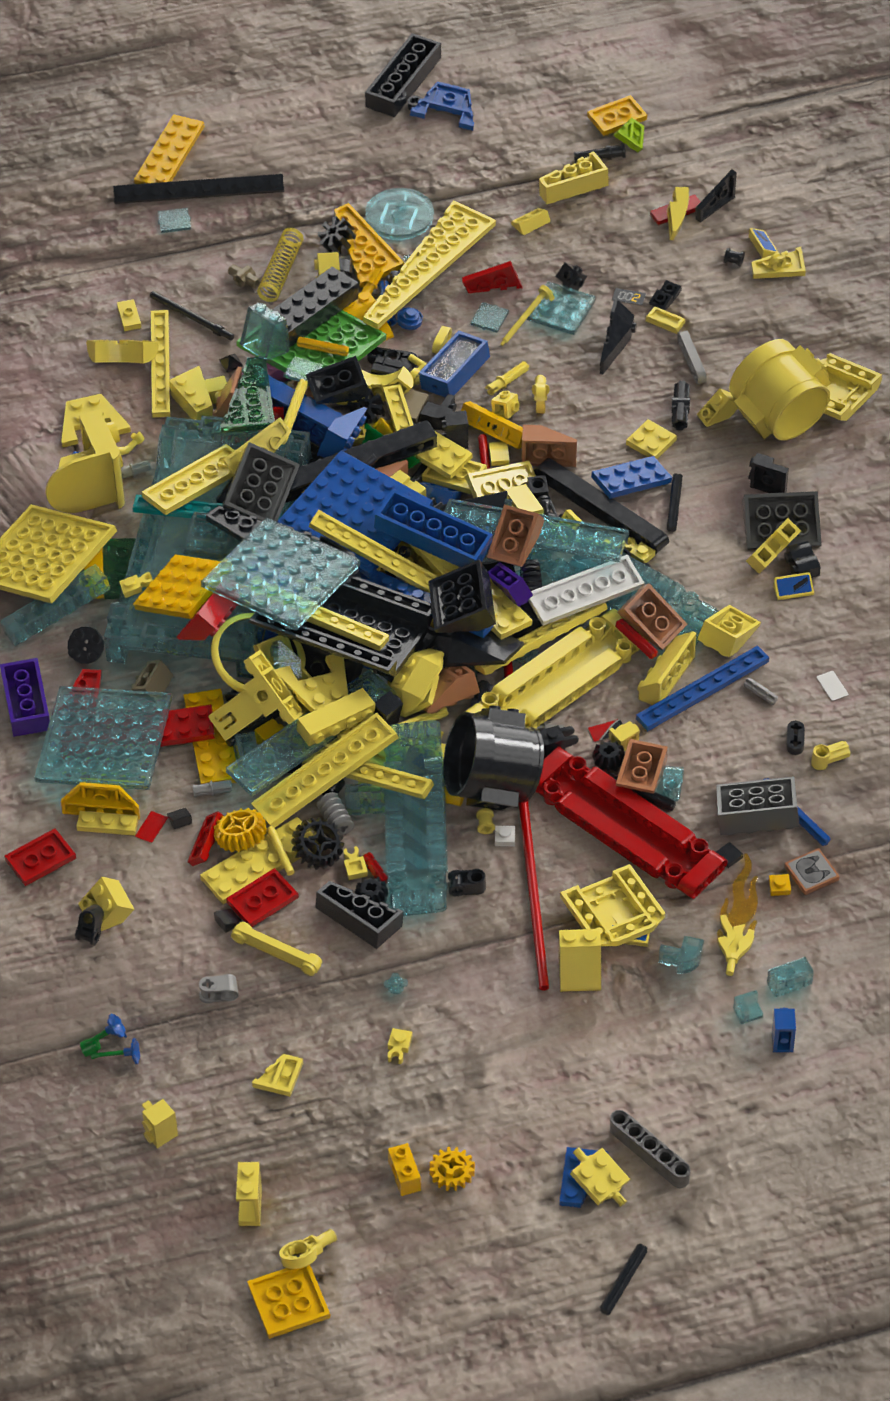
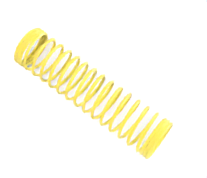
M295 228L283 230L257 289L258 296L264 301L275 302L278 299L304 240L302 233ZM285 234H293V235H296V236L300 239V242H299L298 240H296L295 238H293V237L284 236V235H285ZM286 238H292L296 240L298 243H294L290 240H287ZM281 245H288L292 247L294 250L288 249L287 247L283 248L281 247ZM283 249H287L292 253H287ZM281 253L288 254L290 257H286ZM279 256L284 257L289 261L283 260ZM278 260L285 262L287 265L280 263ZM272 264H280L285 268H281L279 266L275 267ZM269 272H277L280 273L282 276L276 275L275 273L269 274ZM271 275L276 276L281 280L275 279ZM272 279L277 281L279 284L274 283L272 281L266 282V280ZM262 287H265L268 291L274 292L277 295H270L266 293ZM260 288L262 289V291H263L265 294H267V295H269V296H277V297H275V298H267V297L263 296V294H262L261 291H260Z

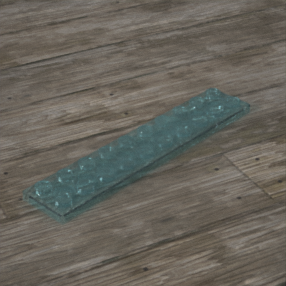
M449 499L444 512L490 532L494 537L503 508ZM541 515L545 520L534 548L620 562L629 536V530Z
M371 669L347 684L348 694L364 688L374 702L389 691L394 695L396 694ZM296 719L227 766L226 773L249 795L254 796L337 738V735L325 738L321 743L308 746L296 730L298 720Z

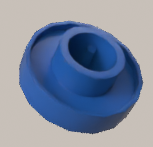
M407 307L399 310L397 323L400 327L406 330H415L422 325L423 316L417 309Z

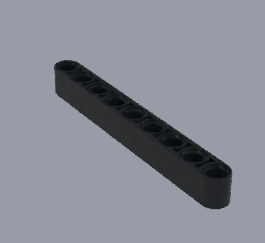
M551 458L545 459L534 468L536 476H546L549 487L627 538H633L636 544L643 542L656 551L655 554H657L669 543L668 536L662 530L616 500L609 499L605 493Z

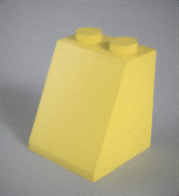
M600 929L559 930L560 991L601 990Z

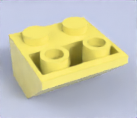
M101 877L78 903L82 911L93 904L99 905L103 909L104 916L101 931L123 923L134 910L119 880Z

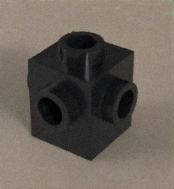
M564 262L555 276L563 282L562 286L564 288L577 291L583 286L587 278L581 267Z

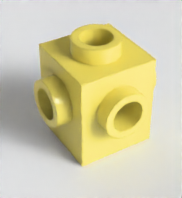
M510 391L500 392L491 400L492 412L505 419L512 417L519 411L518 394L510 393Z

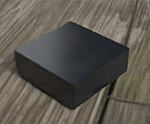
M731 842L716 851V853L728 860L727 868L743 858V853Z

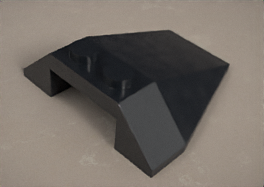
M492 630L484 638L471 632H444L436 636L433 649L444 653L443 667L505 664L524 646V642L511 636L500 640Z

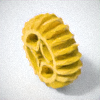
M240 808V810H233L231 813L226 812V816H220L221 820H217V825L214 826L215 841H217L220 848H224L225 851L230 850L231 853L235 850L240 852L244 849L247 851L250 847L254 848V845L260 844V840L265 839L267 834L265 819L256 809L250 810V808L245 810Z

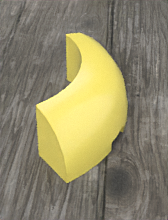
M87 340L89 357L95 363L129 362L144 364L155 358L159 347V341L119 340L118 343L117 340Z
M404 366L400 370L387 375H376L362 370L368 389L372 390L374 396L378 393L382 401H386L383 387L401 384L403 394L409 392L413 387V378Z

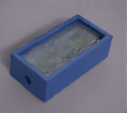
M458 331L419 372L421 389L445 398L448 394L455 395L490 358L488 341Z

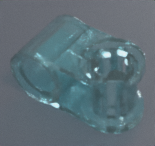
M664 766L663 795L676 802L680 799L684 767Z

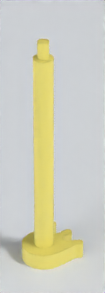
M541 285L538 289L540 294L505 335L500 345L503 346L512 338L544 297L551 302L555 299L552 291L547 286Z

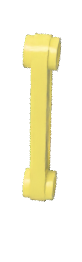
M239 922L232 930L231 938L239 944L246 943L300 968L309 976L316 974L321 967L322 960L318 955L304 953L252 929L246 922Z

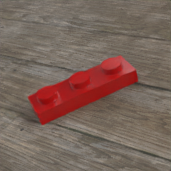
M219 811L205 817L187 861L191 866L204 863L208 859L210 848L215 843L214 826L217 825V820H221L220 816H224Z

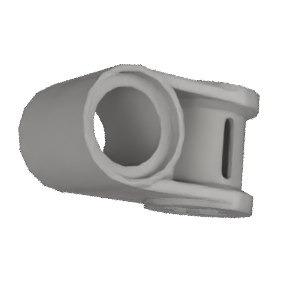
M232 974L204 977L199 981V988L201 990L199 998L204 1003L233 1001L239 996L237 979Z

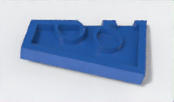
M566 1148L559 1206L581 1208L588 1195L570 1175L571 1171L581 1163L573 1154L577 1148ZM581 1149L586 1156L593 1155L598 1151Z

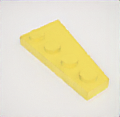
M280 417L222 461L234 476L249 442L274 453L291 431Z
M528 460L469 473L465 478L473 497L476 498L503 492L505 489L526 484L527 477H534L536 475Z

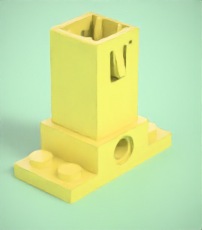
M259 650L243 661L246 670L254 676L253 679L243 685L245 690L208 717L224 740H228L261 715L267 717L277 709L281 719L288 724H291L306 712L262 651Z

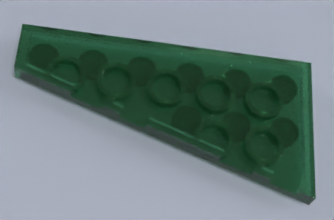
M266 356L247 358L242 371V377L239 378L238 387L234 391L229 404V410L225 414L224 423L221 424V433L262 430L275 421Z

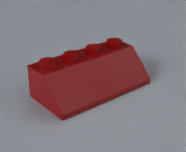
M223 581L176 638L179 640H205L209 635L213 637L231 615L232 611L238 606L236 601L240 595Z

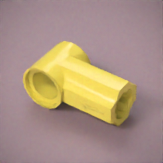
M841 741L829 746L822 744L815 746L811 766L816 770H824L828 767V764L850 757L849 745L846 741Z

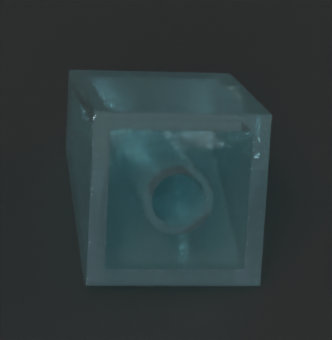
M263 303L249 306L240 345L264 360L288 353L290 347L287 320Z

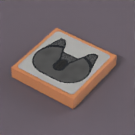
M819 848L786 862L784 866L804 895L839 881L840 877Z

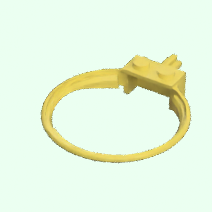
M254 613L239 614L226 620L213 636L211 643V657L217 673L227 685L239 693L245 690L243 687L245 684L233 679L224 669L219 657V641L223 632L230 625L241 620L250 619ZM293 640L298 654L297 671L299 673L295 676L298 681L312 678L304 669L306 662L304 649L300 642ZM296 698L304 711L308 712L309 710Z

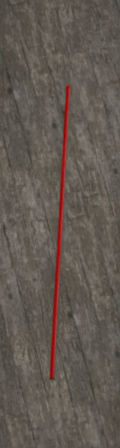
M481 434L478 436L480 462L487 465V469H490L487 436ZM512 661L508 665L503 666L505 678L513 673ZM528 801L525 803L518 802L539 989L545 991L549 989L529 804Z

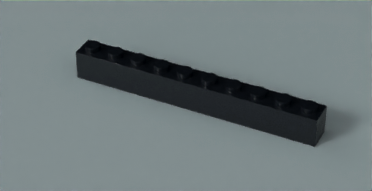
M428 420L359 446L351 447L343 452L362 462L374 454L378 460L371 467L377 469L436 448L437 434ZM338 453L300 466L285 503L298 499L302 492L308 488Z

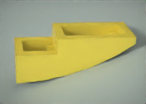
M675 187L673 202L669 203L667 209L670 240H674L682 226L688 207L689 187Z

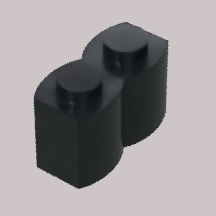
M808 541L786 546L784 558L786 563H789L791 566L792 575L810 572L811 578L820 576V563Z

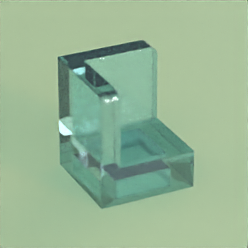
M757 990L734 997L733 1009L741 1024L763 1018V1012L758 1004Z

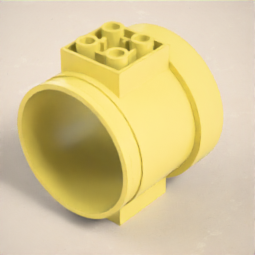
M776 339L756 348L739 364L731 378L729 390L736 399L734 403L742 416L763 439L773 434L778 440H790L810 429L823 415L830 401V392L827 386L831 383L827 378L830 375L825 370L824 365L819 360H815L814 355L808 348L804 349L800 345L795 349L787 340Z

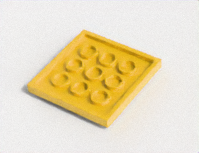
M175 554L144 592L139 595L133 606L135 610L192 619L234 568L229 562Z

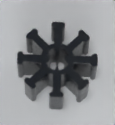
M335 216L332 217V226L326 221L322 224L327 231H319L318 237L322 240L319 243L329 253L334 251L341 254L342 245L348 250L352 245L347 240H355L356 234L352 231L354 228L346 219L342 218L340 220Z
M369 389L371 395L356 400L357 402H347L350 410L349 413L363 407L368 408L364 415L367 418L363 425L370 418L373 423H376L378 421L376 415L384 417L386 413L382 406L384 403L378 393L374 396L371 389Z

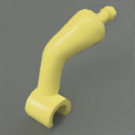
M140 431L137 434H131L133 440L127 446L118 447L121 455L129 454L136 445L144 441V436Z

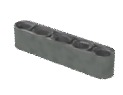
M623 1110L612 1112L610 1116V1132L613 1136L674 1187L685 1188L689 1184L690 1166L687 1162Z

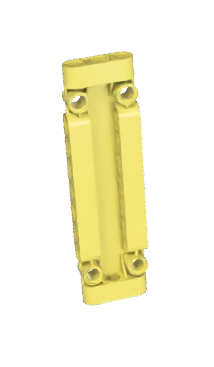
M611 609L601 617L592 618L587 628L578 627L500 681L492 688L491 692H486L482 695L481 702L476 703L465 712L476 713L483 708H489V706H500L501 710L506 711L507 709H518L519 713L526 714L525 726L537 728L619 670L622 664L628 663L632 655L640 649L615 627L616 621L622 617L617 613L616 609Z

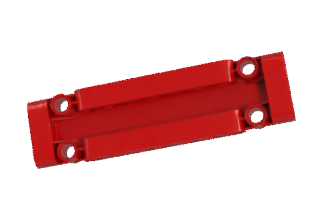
M557 747L544 759L541 778L535 791L544 797V802L548 805H554L561 815L650 876L664 879L667 887L677 888L691 899H695L726 868L728 860L715 851L708 849V843L704 839H697L690 829L631 789L616 786L617 780L600 768H588L584 758L574 757L561 747Z

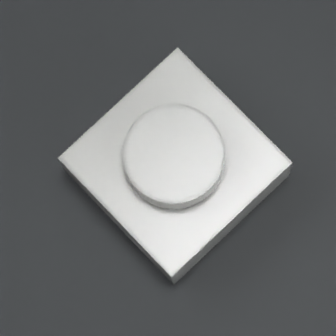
M495 826V846L515 847V826Z

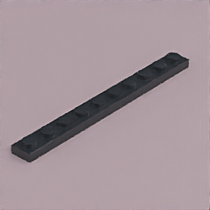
M283 174L113 186L114 204L284 192Z

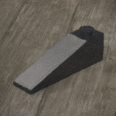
M615 299L610 313V324L607 327L606 342H604L600 374L606 372L629 343L632 333H636L637 323L634 322V314Z

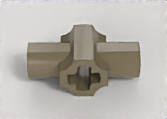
M232 264L228 269V274L233 276L237 286L242 288L245 285H249L254 289L259 287L261 279L256 277L252 267L247 265L240 268Z

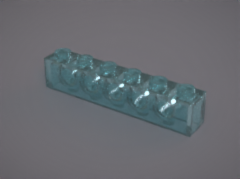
M94 564L79 573L52 604L34 600L2 619L0 623L4 633L14 646L26 641L31 636L41 632L46 627L56 623L61 618L73 613L76 609L110 590L108 579L100 568Z

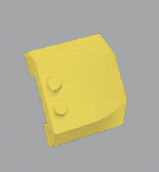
M831 353L827 354L825 359H815L824 365L825 370L830 375L827 377L831 383L827 386L830 392V401L824 414L841 421H847L878 390L882 381V374Z
M630 864L614 870L611 877L582 889L577 885L560 892V898L582 929H600L601 946H619L651 933L665 918L664 910Z

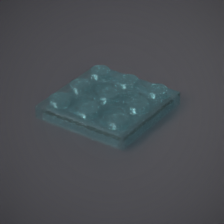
M547 281L545 286L552 291L555 299L551 302L544 297L526 320L575 335L594 305L596 296Z

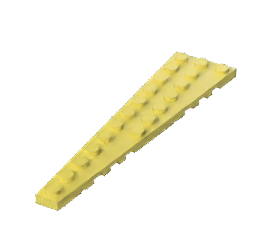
M453 200L444 212V216L437 221V225L430 230V234L423 239L422 243L419 244L402 266L400 273L397 276L395 275L390 286L388 285L385 288L384 294L378 297L377 301L365 314L363 323L379 329L495 227L496 220Z

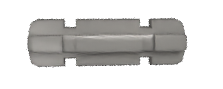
M748 678L745 681L744 686L752 690V692L771 705H774L778 700L777 695L753 679Z

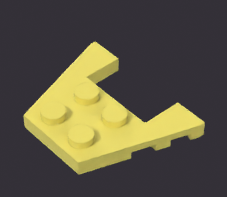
M102 394L66 401L61 439L62 447L78 444L75 431L81 429L79 415L100 409L106 423L111 421L116 423L119 435L131 432L130 425Z
M333 654L326 656L325 661L331 671L330 673L300 681L297 680L290 666L278 668L275 671L288 689L297 696L296 698L310 712H313L348 695L344 658Z

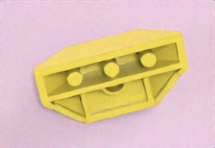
M429 648L412 653L399 673L394 677L390 684V691L397 695L403 703L400 716L407 717L409 712L414 710L425 699L443 668L444 653L442 651Z

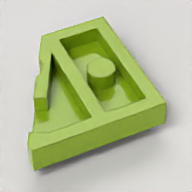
M631 118L614 134V137L625 143L629 148L640 152L643 149L644 126Z

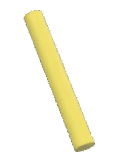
M270 826L267 828V832L287 875L291 876L295 871L274 826Z

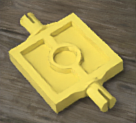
M578 1147L573 1154L581 1163L571 1171L570 1175L597 1205L613 1198L622 1207L627 1200L619 1191L629 1182L630 1178L603 1148L593 1155L586 1156Z

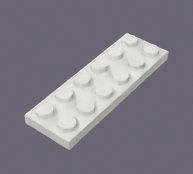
M625 555L531 591L533 596L528 601L544 626L636 591L644 586L645 583L629 556Z

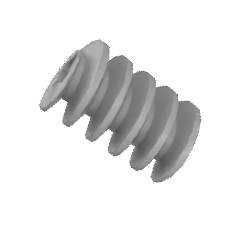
M334 792L327 793L319 799L317 808L323 819H328L329 825L335 823L333 828L340 829L338 835H345L354 828V822L351 821V817L348 815L344 804H342V800L338 798L339 795Z

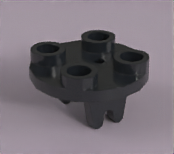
M80 627L72 631L68 639V654L71 658L81 664H91L102 656L104 640L98 630L92 627Z

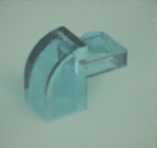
M684 936L681 948L661 945L659 963L677 966V973L679 974L695 970L701 962L704 940Z

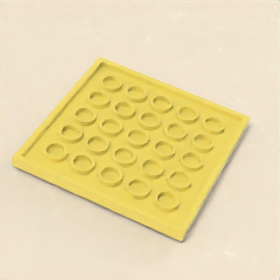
M30 505L0 537V590L52 604L117 532L115 525Z

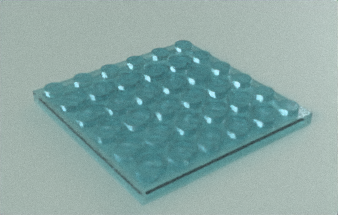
M266 517L201 581V587L291 629L297 630L360 566V559Z
M59 686L35 773V782L78 785L80 782L119 785L122 788L149 790L172 701V694L165 692Z

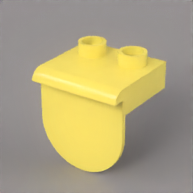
M100 409L79 415L83 452L60 458L59 468L53 473L46 485L47 500L53 508L66 513L83 512L116 502L120 509L125 504L121 473L123 461L119 448L116 446V443L120 442L116 423L114 421L106 423Z

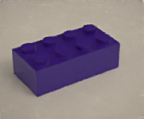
M38 658L0 664L13 737L51 730Z

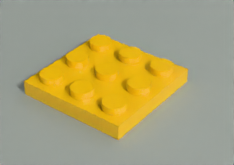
M310 1265L298 1269L284 1268L247 1281L248 1288L269 1339L330 1318V1312Z

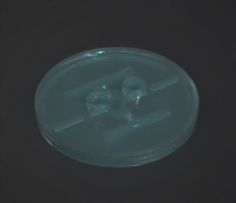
M392 188L376 194L368 202L365 211L366 222L382 237L395 240L409 239L424 233L431 226L434 219V208L431 201L424 194L416 190Z

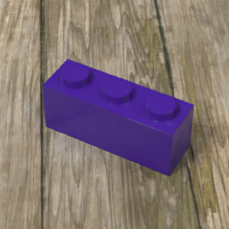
M499 562L488 571L491 581L518 607L527 603L529 598L533 596L523 578Z

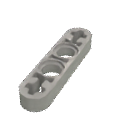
M688 331L678 332V343L697 385L706 383L705 369Z

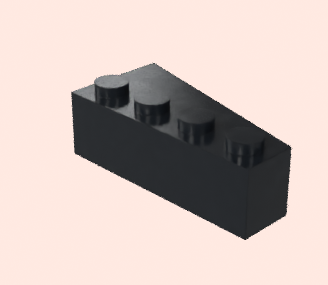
M327 882L316 892V909L376 949L403 925V910L398 908L397 910L388 907V904L380 902V904L370 900V897L364 894H354L353 890L334 882Z

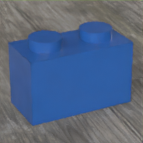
M774 1009L772 1023L773 1052H794L796 1035L795 1009Z

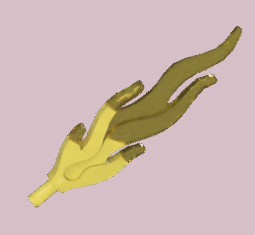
M747 853L744 854L745 867L733 882V907L728 914L729 898H726L721 908L720 922L726 936H724L721 929L717 930V941L726 958V975L728 976L734 975L735 963L737 964L739 959L751 948L754 941V931L757 926V921L753 920L747 934L743 936V931L755 915L758 906L756 892L758 876H754L750 881L749 898L747 900L744 895V886L752 871V862Z

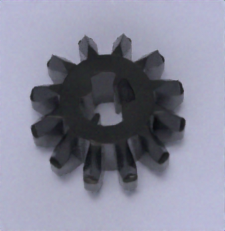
M610 739L608 742L602 740L600 744H596L592 753L595 766H599L601 770L606 769L607 772L610 769L616 771L618 767H621L625 756L623 746L619 745L618 741L612 743Z
M370 875L368 880L362 878L361 882H357L354 894H364L370 897V900L380 904V902L386 903L388 889L385 881H380L379 877L373 879Z

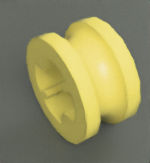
M780 253L773 254L768 261V264L775 271L783 268L786 263V259Z

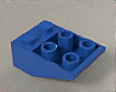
M363 407L334 419L326 432L317 455L326 458L339 453L341 450L350 449L355 441L353 438L357 439L361 432L359 426H363L367 418L364 416L367 408Z

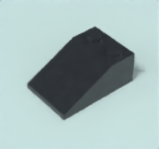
M356 356L305 374L316 404L351 402L371 395Z

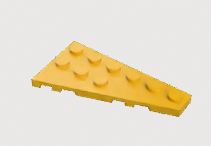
M349 203L334 209L335 216L340 220L342 218L346 219L354 228L352 231L356 234V239L347 240L352 245L347 251L361 288L365 286V281L370 278L376 268L384 272L382 278L389 275L391 271H398L402 268L404 261Z

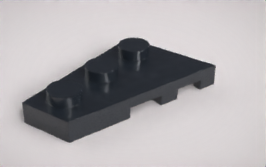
M731 169L697 205L695 220L701 223L735 198L736 171Z

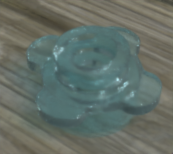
M393 973L389 980L384 981V987L388 988L392 994H400L403 992L404 987L408 986V980L402 979L398 973Z

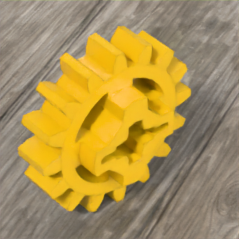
M447 1147V1152L440 1149L439 1156L433 1155V1161H430L429 1174L432 1176L433 1183L438 1182L439 1188L445 1185L446 1191H449L450 1187L457 1191L458 1186L465 1188V1182H472V1177L475 1176V1162L472 1161L471 1155L466 1156V1150L458 1152V1147H456L454 1151H451L450 1147Z

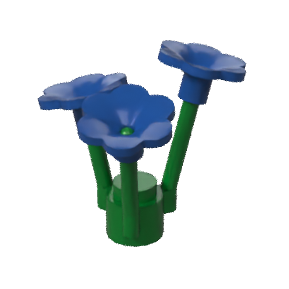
M111 1013L108 1015L107 1023L109 1026L105 1027V1030L80 1042L82 1053L85 1057L91 1056L92 1060L98 1057L124 1055L132 1056L134 1063L139 1064V1042L136 1038L132 1039L130 1048L98 1053V1050L101 1049L99 1040L105 1036L114 1034L120 1038L127 1037L121 1019L115 1014Z

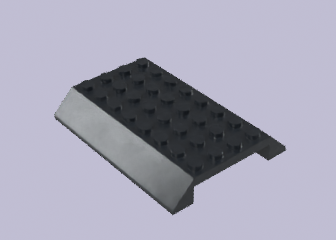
M342 571L318 589L291 573V578L286 584L300 585L301 592L298 596L299 598L389 635V641L379 652L270 605L265 611L257 609L249 619V623L396 677L408 658L426 636L433 615L431 603Z

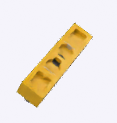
M471 401L463 403L461 411H466L468 425L516 449L522 448L523 427Z

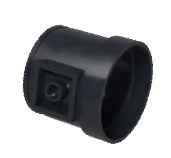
M489 706V708H483L476 713L463 712L456 718L447 738L443 759L444 784L450 795L467 798L466 806L489 808L496 811H505L518 807V802L525 803L531 799L538 787L542 774L544 744L542 735L537 728L525 726L526 714L519 713L518 709H507L506 711L501 710L500 706Z

